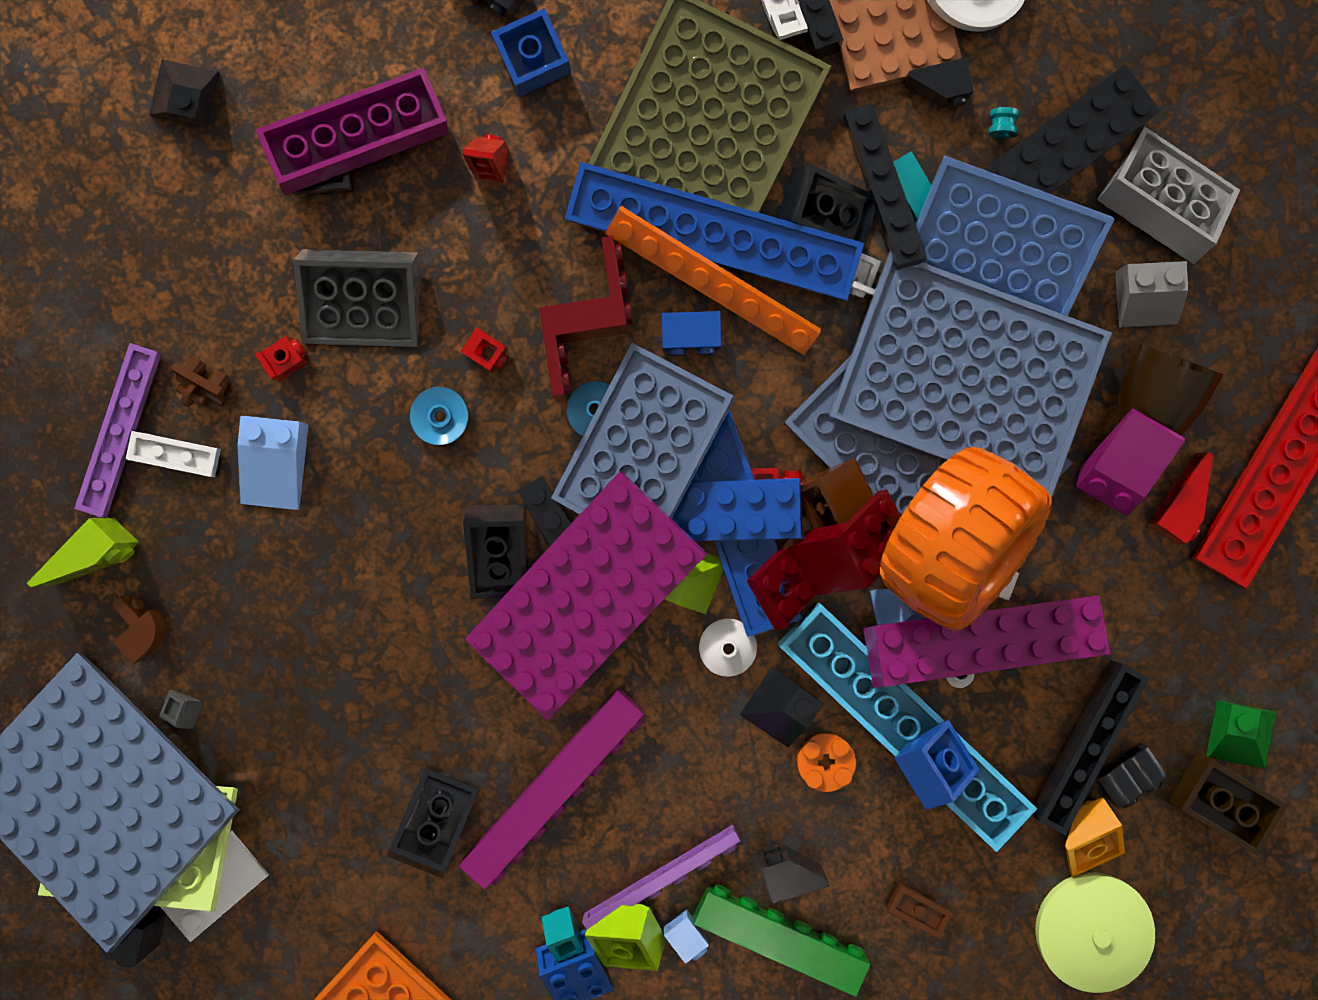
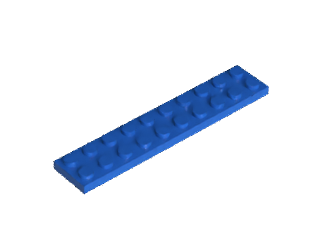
M580 162L565 215V220L568 222L606 232L620 206H623L715 264L842 301L848 300L864 243L584 162Z

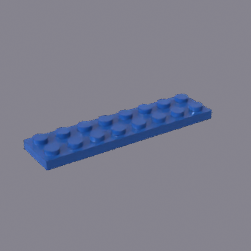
M729 409L692 479L693 482L755 480L731 409ZM714 540L747 637L774 629L748 585L747 580L779 549L777 540ZM781 583V587H780L779 590H780L781 594L783 595V593H784V587H783V584ZM800 611L790 623L802 620V612Z

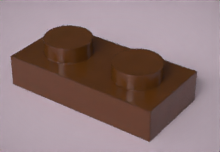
M900 882L886 906L888 912L940 939L953 915L950 909Z

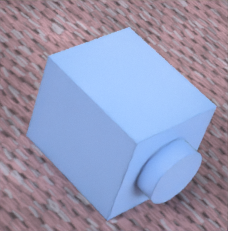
M687 909L664 926L665 938L685 964L691 959L694 961L698 960L706 953V947L709 946L708 936L702 928L694 925L693 916Z

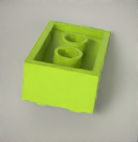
M89 518L27 584L30 587L59 585L106 567L123 563L134 554L133 548L139 541L115 518Z

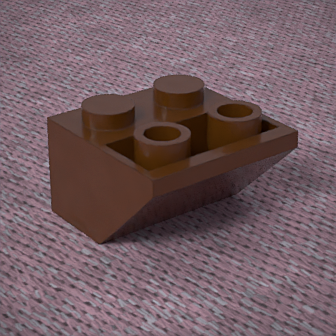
M855 457L809 476L801 482V503L814 529L848 522L874 495Z

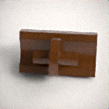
M190 356L183 365L175 363L171 368V371L176 373L175 380L181 383L177 386L176 392L182 394L181 404L186 407H190L195 402L204 405L206 398L222 406L226 400L224 391L230 382L228 376L219 370H214L208 379L201 377L206 366L194 356Z

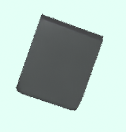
M169 690L159 717L176 728L192 729L196 724L203 702L175 690Z

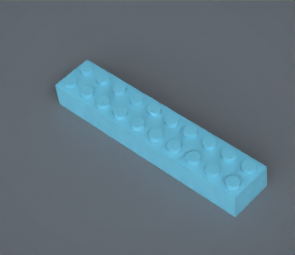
M815 602L803 615V619L798 620L777 643L782 650L895 757L909 742L944 721L906 684L873 688L866 646L818 602ZM958 734L980 771L957 799L946 805L997 852L1037 808Z

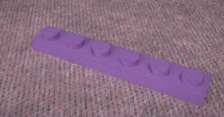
M129 343L74 509L101 518H107L126 462L131 432L137 429L162 353Z
M734 825L729 826L585 912L582 921L585 928L589 929L621 905L633 906L645 898L648 901L656 898L662 893V888L670 883L672 885L681 883L687 878V873L695 868L697 870L706 868L713 862L712 858L720 853L723 855L731 853L738 847L737 843L741 842Z

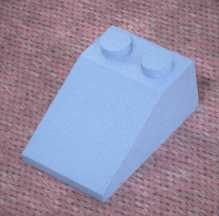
M240 417L237 444L240 504L300 510L309 424L260 417Z

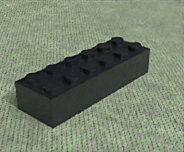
M1125 64L984 170L1052 194L1147 123L1161 110Z

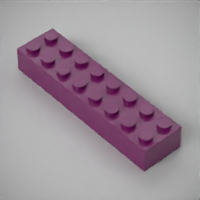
M1099 595L987 610L971 625L958 631L945 629L929 619L863 628L873 688L1111 654Z

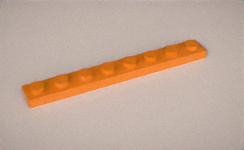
M620 206L605 232L606 235L613 236L614 240L802 355H805L820 334L821 328L623 206Z

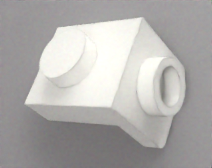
M861 253L849 294L864 298L865 294L874 295L876 289L871 288L881 261Z

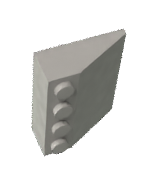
M1144 126L1106 182L1097 200L1152 236L1155 240L1176 252L1179 256L1195 264L1217 244L1240 189Z

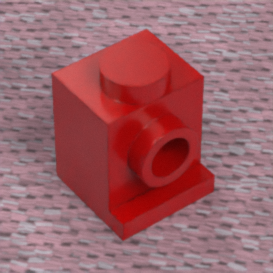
M477 327L460 351L491 373L495 369L501 371L509 359V356L506 354L508 348ZM486 349H492L494 352L493 356L489 359L484 357Z
M287 336L262 352L259 351L255 354L269 377L278 382L308 363L303 356L306 354V350L299 340H293ZM285 352V359L279 361L277 356Z

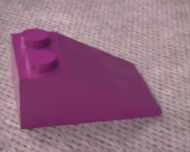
M1132 408L1082 464L1076 487L1128 516L1148 495L1185 442V438Z

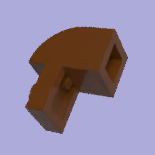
M120 596L111 605L130 627L113 643L132 664L142 662L162 644L166 635L165 617L160 609L148 610L146 612L145 604L136 596Z

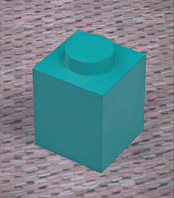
M569 906L541 917L546 945L556 962L584 952L579 924Z

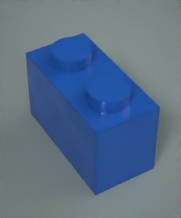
M720 311L662 313L663 352H668L669 356H685L686 351H698V355L702 356L714 355L715 350L721 349Z

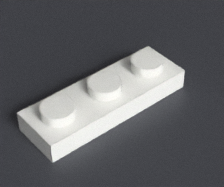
M132 431L126 459L215 477L221 449Z

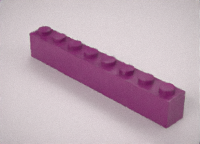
M618 687L466 854L459 867L484 890L491 883L496 886L507 873L504 868L511 861L516 864L525 854L526 850L523 847L530 840L536 842L546 830L543 825L550 818L555 821L565 810L566 807L563 803L570 796L575 799L585 787L582 782L589 775L595 777L605 765L602 760L609 753L615 755L625 743L622 738L629 731L634 734L644 723V720L641 718L644 715V710Z

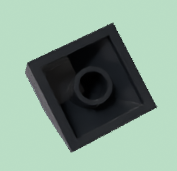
M162 59L149 115L207 129L220 73Z
M771 667L740 715L786 747H789L809 727L824 703L786 675Z

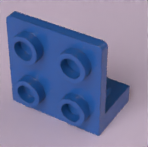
M587 929L580 931L584 952L556 962L547 945L536 948L539 976L553 1000H591L613 991V985L585 937Z

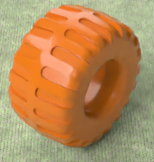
M968 447L955 453L924 483L897 522L886 544L880 562V577L883 583L914 612L945 629L958 631L968 627L987 610L990 604L995 602L1001 591L1011 582L1017 570L1021 568L1028 553L1034 548L1051 511V495L1045 487L1019 466L983 448Z

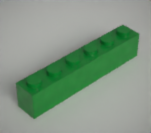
M718 884L715 887L706 885L693 915L695 926L857 997L871 965L862 948L854 944L845 946L839 943L835 936L827 932L818 934L811 930V926L800 920H795V923L784 918L785 915L773 908H769L768 911L758 907V903L751 898L742 896L740 899L735 897L724 886Z

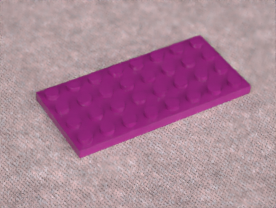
M620 471L472 630L465 640L544 718L549 720L708 553Z

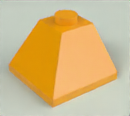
M1103 797L1095 801L1089 800L1083 803L1072 822L1065 844L1069 872L1072 877L1125 853L1122 824Z

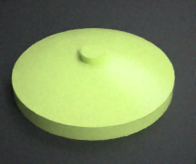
M1093 872L1069 877L1056 885L1048 893L1037 914L1035 926L1036 942L1044 962L1060 980L1075 989L1085 992L1103 993L1124 987L1139 976L1147 966L1153 953L1155 925L1148 905L1135 889L1114 876Z

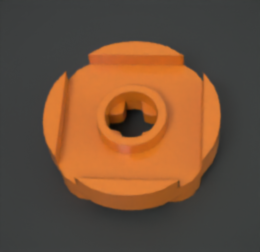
M832 732L815 733L807 738V741L803 743L797 753L796 763L799 774L809 787L822 792H832L851 782L856 767L855 754L846 740ZM824 754H828L830 759H834V763L830 765L829 769H824L822 765H818V761L823 760Z

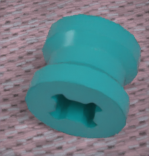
M1012 107L992 109L989 116L992 120V126L988 129V135L996 139L1016 137L1018 135L1016 120L1019 119V110Z

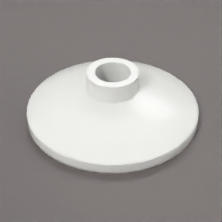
M728 618L720 619L710 624L704 630L700 638L699 652L703 663L713 673L726 677L736 676L746 671L752 665L757 653V642L754 635L747 637L741 621ZM727 643H731L734 646V651L730 654H726L723 651V647Z

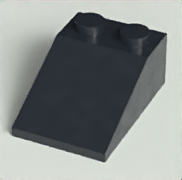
M811 164L793 167L777 218L864 243L863 253L876 208L870 192Z
M526 505L467 506L463 527L471 599L503 598L529 570Z
M425 768L389 849L388 857L443 878L479 789Z

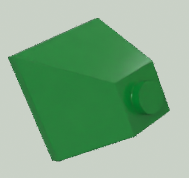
M1217 700L1206 757L1266 769L1276 712Z

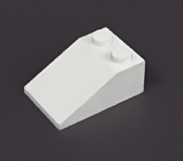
M231 831L216 910L161 908L191 942L269 874L235 833Z

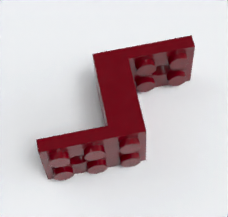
M613 236L601 237L610 297L539 307L552 396L557 402L568 400L567 393L572 392L570 375H568V372H564L563 364H568L564 343L628 333L627 325H633L630 303H623V297L628 296L625 273L619 274L618 268L624 267L621 244H614Z
M887 489L877 491L848 522L802 531L803 538H790L747 580L774 630L784 629L816 595L869 588L880 576L882 555L901 517ZM781 583L783 584V587H784V593H783V595L781 594V592H780V590H779L780 587H781Z

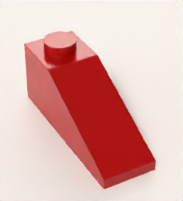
M486 134L485 138L475 137L463 148L462 154L475 179L504 183L509 150L506 141L502 140L500 136Z
M1201 452L1194 455L1147 523L1175 544L1192 542L1200 532L1199 526L1204 520L1213 455L1209 452Z

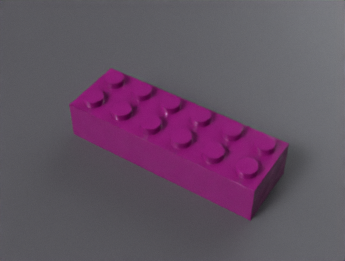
M424 67L255 129L284 195L448 134L447 120Z

